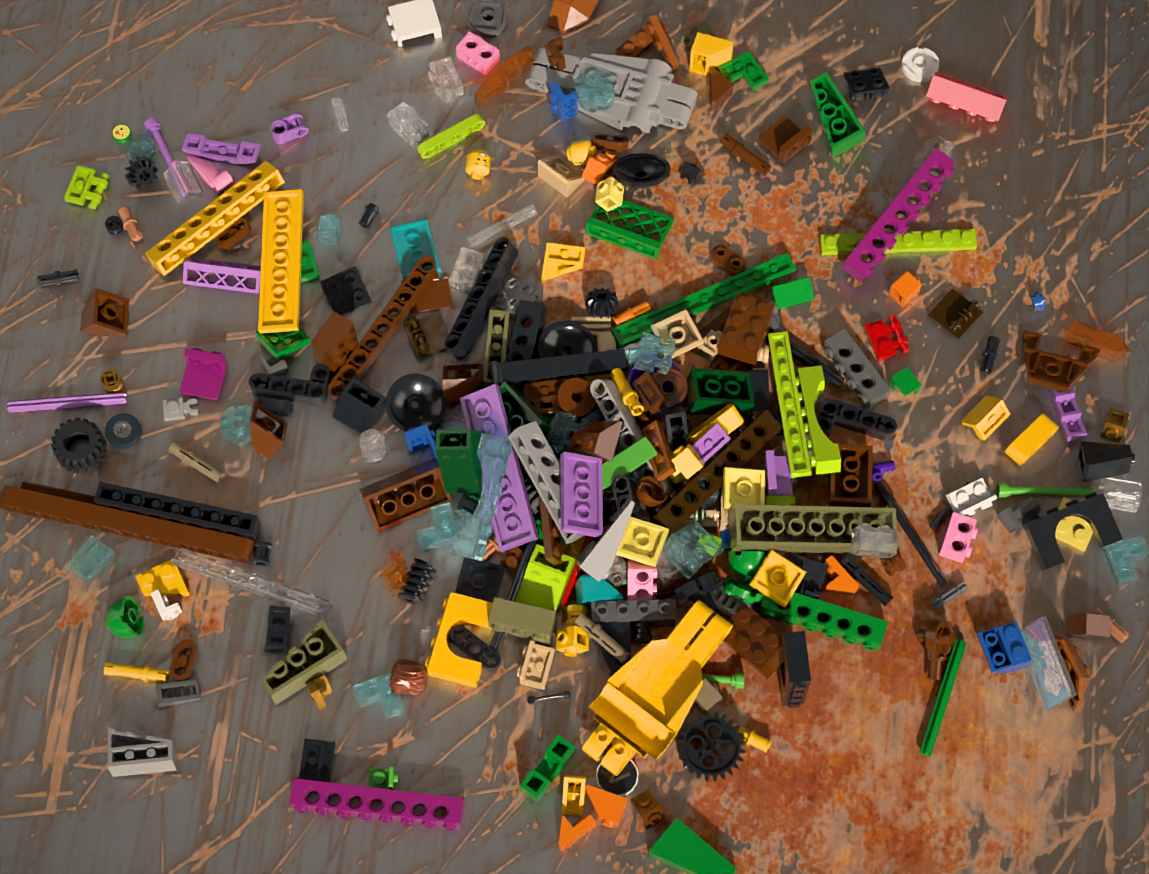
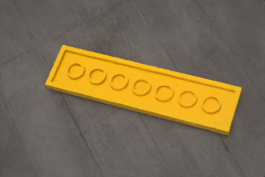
M302 189L264 192L258 331L260 334L299 331L304 200Z

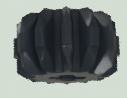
M143 156L141 159L135 157V162L129 161L130 167H125V170L128 172L125 174V178L131 186H135L140 190L142 187L148 189V184L154 185L152 180L158 178L155 174L158 172V168L152 160H148L147 157Z
M603 287L588 291L585 299L587 313L592 314L593 318L598 316L601 319L602 317L609 318L610 315H615L618 307L616 292H611L610 288L605 290Z

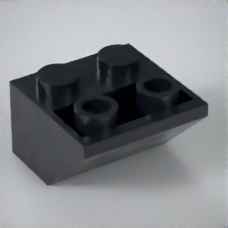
M353 377L342 391L332 417L366 438L386 410V397Z

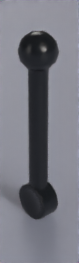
M564 691L560 694L541 697L528 696L527 702L532 705L536 701L562 697L568 699L571 693Z

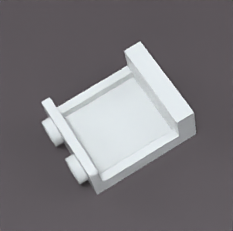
M414 0L388 7L389 15H386L388 25L393 27L391 35L393 41H397L398 47L402 46L403 40L433 33L435 39L442 37L441 26L433 0Z

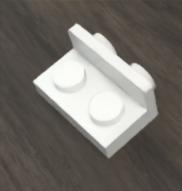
M983 478L946 495L953 512L967 517L976 514L975 509L979 507L983 510L992 506L991 501L997 499L996 495L991 496Z

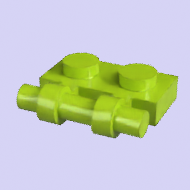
M77 165L64 196L65 201L84 206L87 199L90 200L89 207L96 209L97 205L101 203L103 190L108 186L107 180L109 175L102 173L101 177L98 178L96 177L97 172L95 169ZM92 185L97 186L94 192H90Z

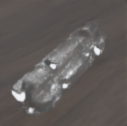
M333 98L331 102L339 131L341 133L347 132L349 125L341 98Z

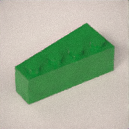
M827 72L810 80V93L833 159L864 142L865 129Z

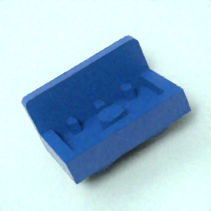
M556 81L550 84L548 93L550 103L548 105L552 113H556L561 121L574 117L578 113L577 93L573 91L565 96Z

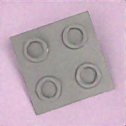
M513 275L501 288L493 305L511 313L509 315L510 318L516 320L515 310L517 305L520 304V300L534 302L539 297L541 287Z

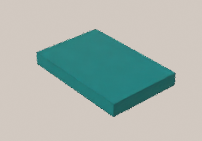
M428 219L390 227L403 280L406 279L423 256L432 257L436 263L437 273L441 272ZM426 266L423 269L429 270L432 266Z

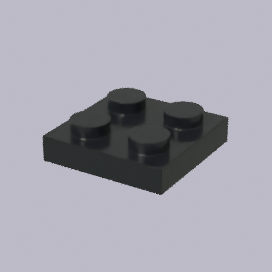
M464 557L455 593L493 603L494 597H498L505 567Z

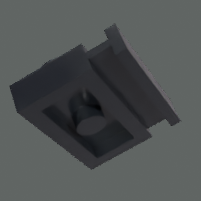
M305 739L299 779L331 782L336 742Z

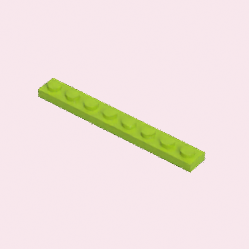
M975 229L906 231L903 236L899 234L896 238L898 241L893 249H887L885 253L976 250ZM867 233L820 235L821 255L851 254ZM874 242V243H873V245H874L875 247H881V246H882V245H881L880 243H878V242Z
M788 331L769 333L768 341L791 478L810 476L812 472Z

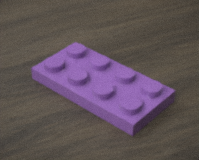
M563 452L560 455L561 532L600 538L603 535L602 458Z

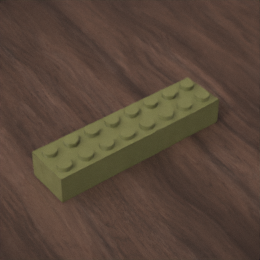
M735 504L729 510L731 551L769 552L772 549L775 552L891 554L898 549L896 508Z

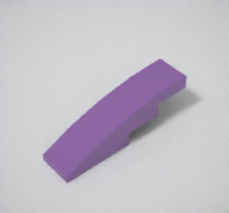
M1073 386L1067 393L1048 388L1066 441L1085 439L1087 431L1081 420V411L1075 400Z

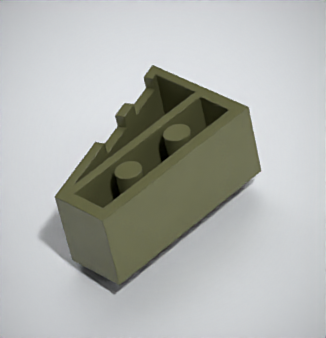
M494 597L488 623L489 627L496 632H506L527 640H535L536 643L550 647L556 625V611Z

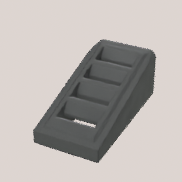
M198 679L159 683L155 686L158 708L201 700ZM188 686H192L193 695H189ZM180 688H184L185 696H181ZM175 689L176 697H172L171 690ZM165 691L167 693V698H163V692Z

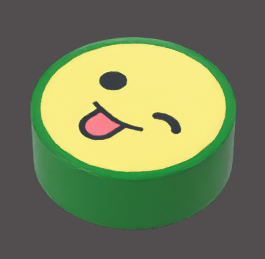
M118 124L112 129V137L115 142L124 144L131 139V130L127 125Z

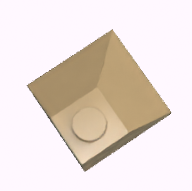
M687 310L651 326L668 360L704 344V340Z

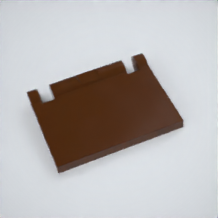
M443 273V281H439L438 274L408 315L453 307L447 273ZM415 281L412 285H419L421 282ZM405 296L404 301L408 300L410 297Z

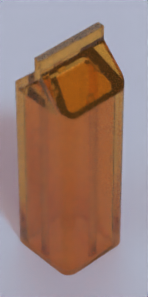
M1074 320L1065 340L1066 343L1080 349L1082 345L1100 349L1099 357L1111 362L1121 359L1127 360L1132 350L1128 349L1123 339L1078 320Z

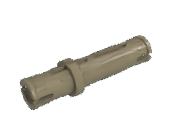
M176 441L171 444L168 451L180 458L182 463L185 465L189 464L214 480L217 484L223 480L225 473L197 456L195 451L186 449Z
M584 613L577 617L574 623L583 629L590 639L593 638L618 659L621 664L628 659L631 653L604 632L600 624L596 625Z

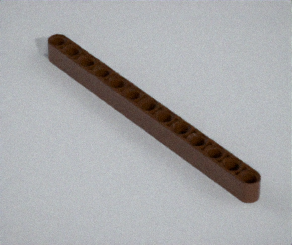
M4 485L0 494V508L6 511L241 563H249L255 544L251 539L13 486Z

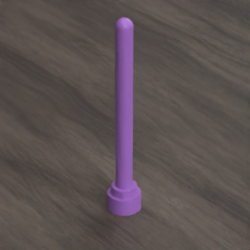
M156 117L147 119L144 122L146 131L154 136L181 194L187 196L189 191L160 133L161 125Z

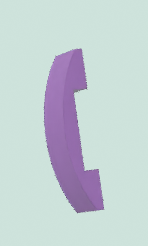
M187 133L182 150L194 156L212 161L249 164L256 162L261 145L244 141L240 145L208 140L205 135Z

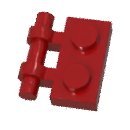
M895 315L888 318L890 325L887 326L883 319L864 325L865 333L877 362L896 357L897 348H901L902 353L910 351L909 341L903 335L901 322L897 320ZM894 332L897 340L892 341L890 333Z

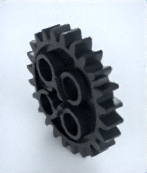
M707 712L706 718L698 714V721L690 718L691 726L684 724L687 731H680L684 739L677 740L683 747L678 748L677 751L683 752V755L679 757V760H686L683 767L688 768L691 766L690 774L697 771V779L705 775V781L708 782L710 776H712L714 781L717 782L718 775L725 780L726 772L733 775L731 770L733 767L739 770V766L736 763L737 761L744 762L740 754L746 753V750L741 749V746L746 745V741H740L744 733H737L740 726H732L734 719L727 722L726 714L720 719L718 712H715L714 717H711L710 713ZM713 726L720 729L719 735L716 737H711L708 734L709 729ZM700 731L706 734L711 743H717L715 748L724 759L723 762L718 760L711 749L706 750L709 746L700 735ZM695 739L702 740V747L698 750H694L691 747V743ZM726 743L732 745V752L730 754H723L721 752V747ZM708 756L715 758V764L712 767L704 765V759Z

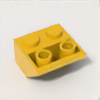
M697 32L691 49L689 71L706 76L710 75V68L717 70V67L732 60L734 42L725 38L713 37L707 33Z

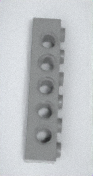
M536 421L517 427L508 438L566 544L585 537L586 535L561 532V467Z

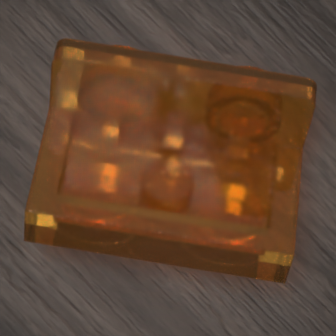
M393 550L389 552L392 565L381 573L384 588L389 593L393 590H398L404 584L405 578H408V567L405 565L406 560L400 553L396 554Z

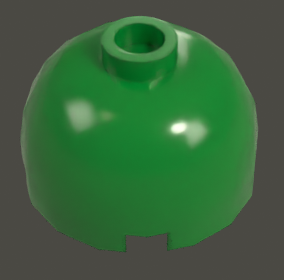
M728 551L729 567L735 575L742 577V581H751L769 552Z
M131 596L122 597L112 602L108 607L105 626L118 638H134L143 633L144 617L141 616L139 618L137 610L141 608L137 601Z

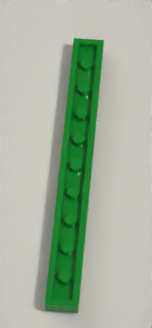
M785 253L612 328L611 332L619 348H622L654 334L651 329L652 325L679 312L687 310L690 317L696 316L735 299L737 293L744 295L796 272V267L788 253Z

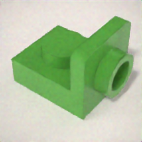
M394 766L369 769L368 787L395 790V785H399V772H395Z

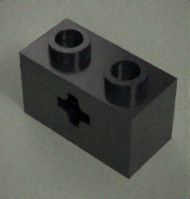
M681 406L660 409L661 423L671 454L681 445L686 447L689 444L686 412Z

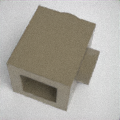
M705 678L693 703L706 716L707 712L710 713L722 702V696L719 694V688L712 681L709 683Z

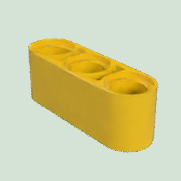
M729 404L688 434L689 443L692 446L715 424H718L728 435L744 422V419L734 404Z
M1043 413L1008 446L1005 453L1021 466L1058 430L1059 426Z

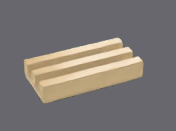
M572 317L573 322L583 325L588 330L607 329V331H590L594 338H597L599 333L611 332V317H602V319L600 317Z

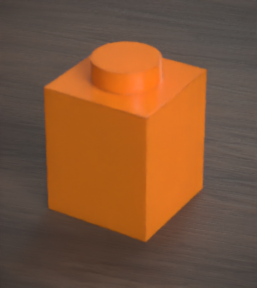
M907 271L891 285L889 295L903 307L920 292L922 284L918 277L911 275Z

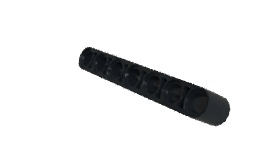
M501 237L495 242L445 340V348L457 360H462L469 354L518 256V250L507 237Z
M616 349L496 363L490 365L492 385L500 386L504 381L511 385L561 378L568 379L610 374L616 368H620L624 372L628 370L625 350Z

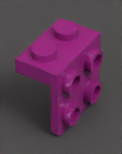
M186 348L184 357L187 366L180 386V392L184 395L217 400L220 396L228 367L225 355L217 351L210 353L204 352L199 348Z

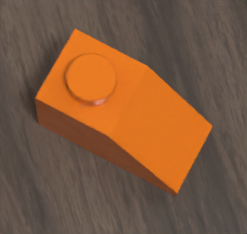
M586 785L585 794L598 820L602 821L601 824L609 828L619 827L627 805V798Z

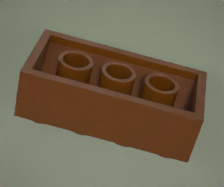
M435 458L359 489L377 533L453 502L450 493L445 492L440 467Z

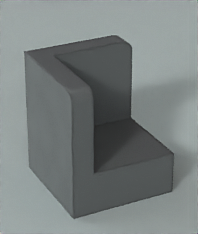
M263 356L259 357L261 366L266 374L283 376L289 372L285 360L281 358L276 359L274 356L268 360H265Z

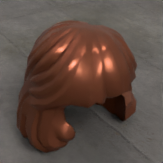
M399 659L393 664L389 683L392 694H410L415 696L424 692L428 683V675L420 663Z

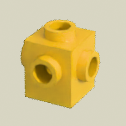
M566 625V628L557 630L556 650L564 652L565 656L570 657L577 656V653L589 651L588 634L577 625Z

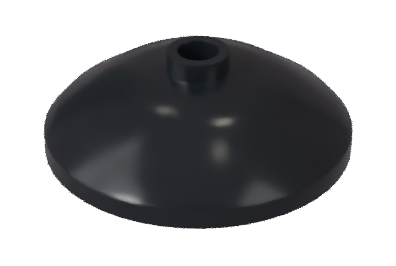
M631 154L618 159L614 163L613 175L624 185L634 188H649L662 183L669 177L670 165L662 157L653 154Z
M558 321L548 326L542 332L537 350L539 358L563 356L562 352H567L568 355L597 352V345L591 332L583 325L573 321Z
M418 373L408 374L397 379L388 390L385 402L386 411L391 422L404 432H407L411 427H420L425 424L431 430L437 426L444 416L446 398L443 396L441 386L431 377ZM411 402H417L418 407L416 409L412 408Z

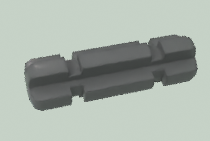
M963 581L957 582L955 586H951L939 594L938 597L933 598L930 605L934 610H939L943 607V604H948L957 598L959 594L961 595L968 589L967 585Z

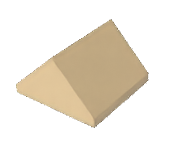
M558 155L539 159L538 176L565 197H568L585 180L582 178L580 171Z

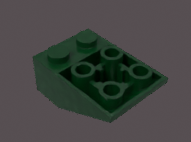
M443 429L436 431V454L446 493H481L484 450L483 431L474 429Z

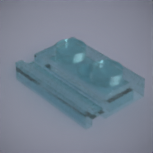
M91 535L67 563L65 568L90 586L116 553Z

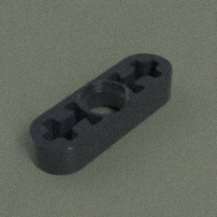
M456 625L450 630L451 642L474 661L481 662L483 668L488 671H495L500 667L501 658L498 652L466 627ZM456 632H463V637L467 640L465 647L463 646L465 645L464 640H462L461 638H458L457 640L455 639ZM471 644H480L481 650L478 653H472L469 650ZM485 650H487L486 656L491 659L495 657V664L490 663L488 665L487 658L483 656Z

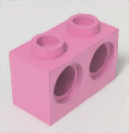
M470 31L456 46L457 57L486 76L500 61L498 48Z
M953 512L939 556L963 563L965 557L969 558L973 546L969 545L971 538L975 539L978 532V527H975L977 520ZM958 527H965L967 529V532L960 531ZM957 544L962 550H955L952 545Z
M628 559V600H653V595H657V583H653V578H657V566L653 567Z

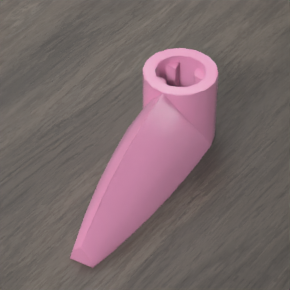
M187 156L188 161L216 194L221 193L234 184L232 177L225 169L222 170L205 159Z

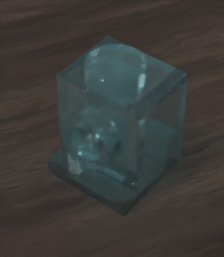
M139 134L138 138L132 142L131 150L127 149L125 152L128 160L135 162V157L141 159L143 156L151 160L156 147L150 136Z
M328 213L326 216H321L318 231L316 232L318 243L337 246L342 226L341 220L337 215Z

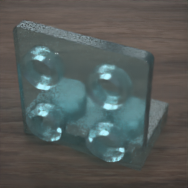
M697 521L672 534L662 549V553L688 580L695 576L702 564L723 552V548Z

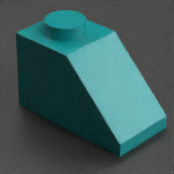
M585 574L575 583L577 605L591 607V601L623 600V595L604 579L598 582L589 574Z

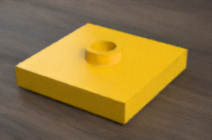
M771 549L749 585L782 607H786L806 571Z

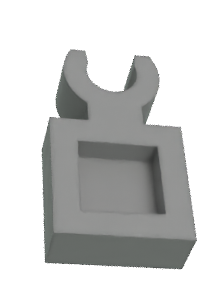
M183 398L163 400L164 420L185 419L186 413L192 416L198 415V409H191V406L198 405L197 399H190L186 403H184Z

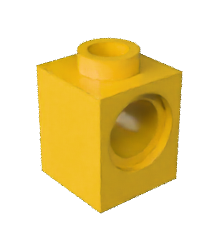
M689 444L686 447L681 445L673 452L674 456L671 461L686 479L690 478L704 466L703 460Z

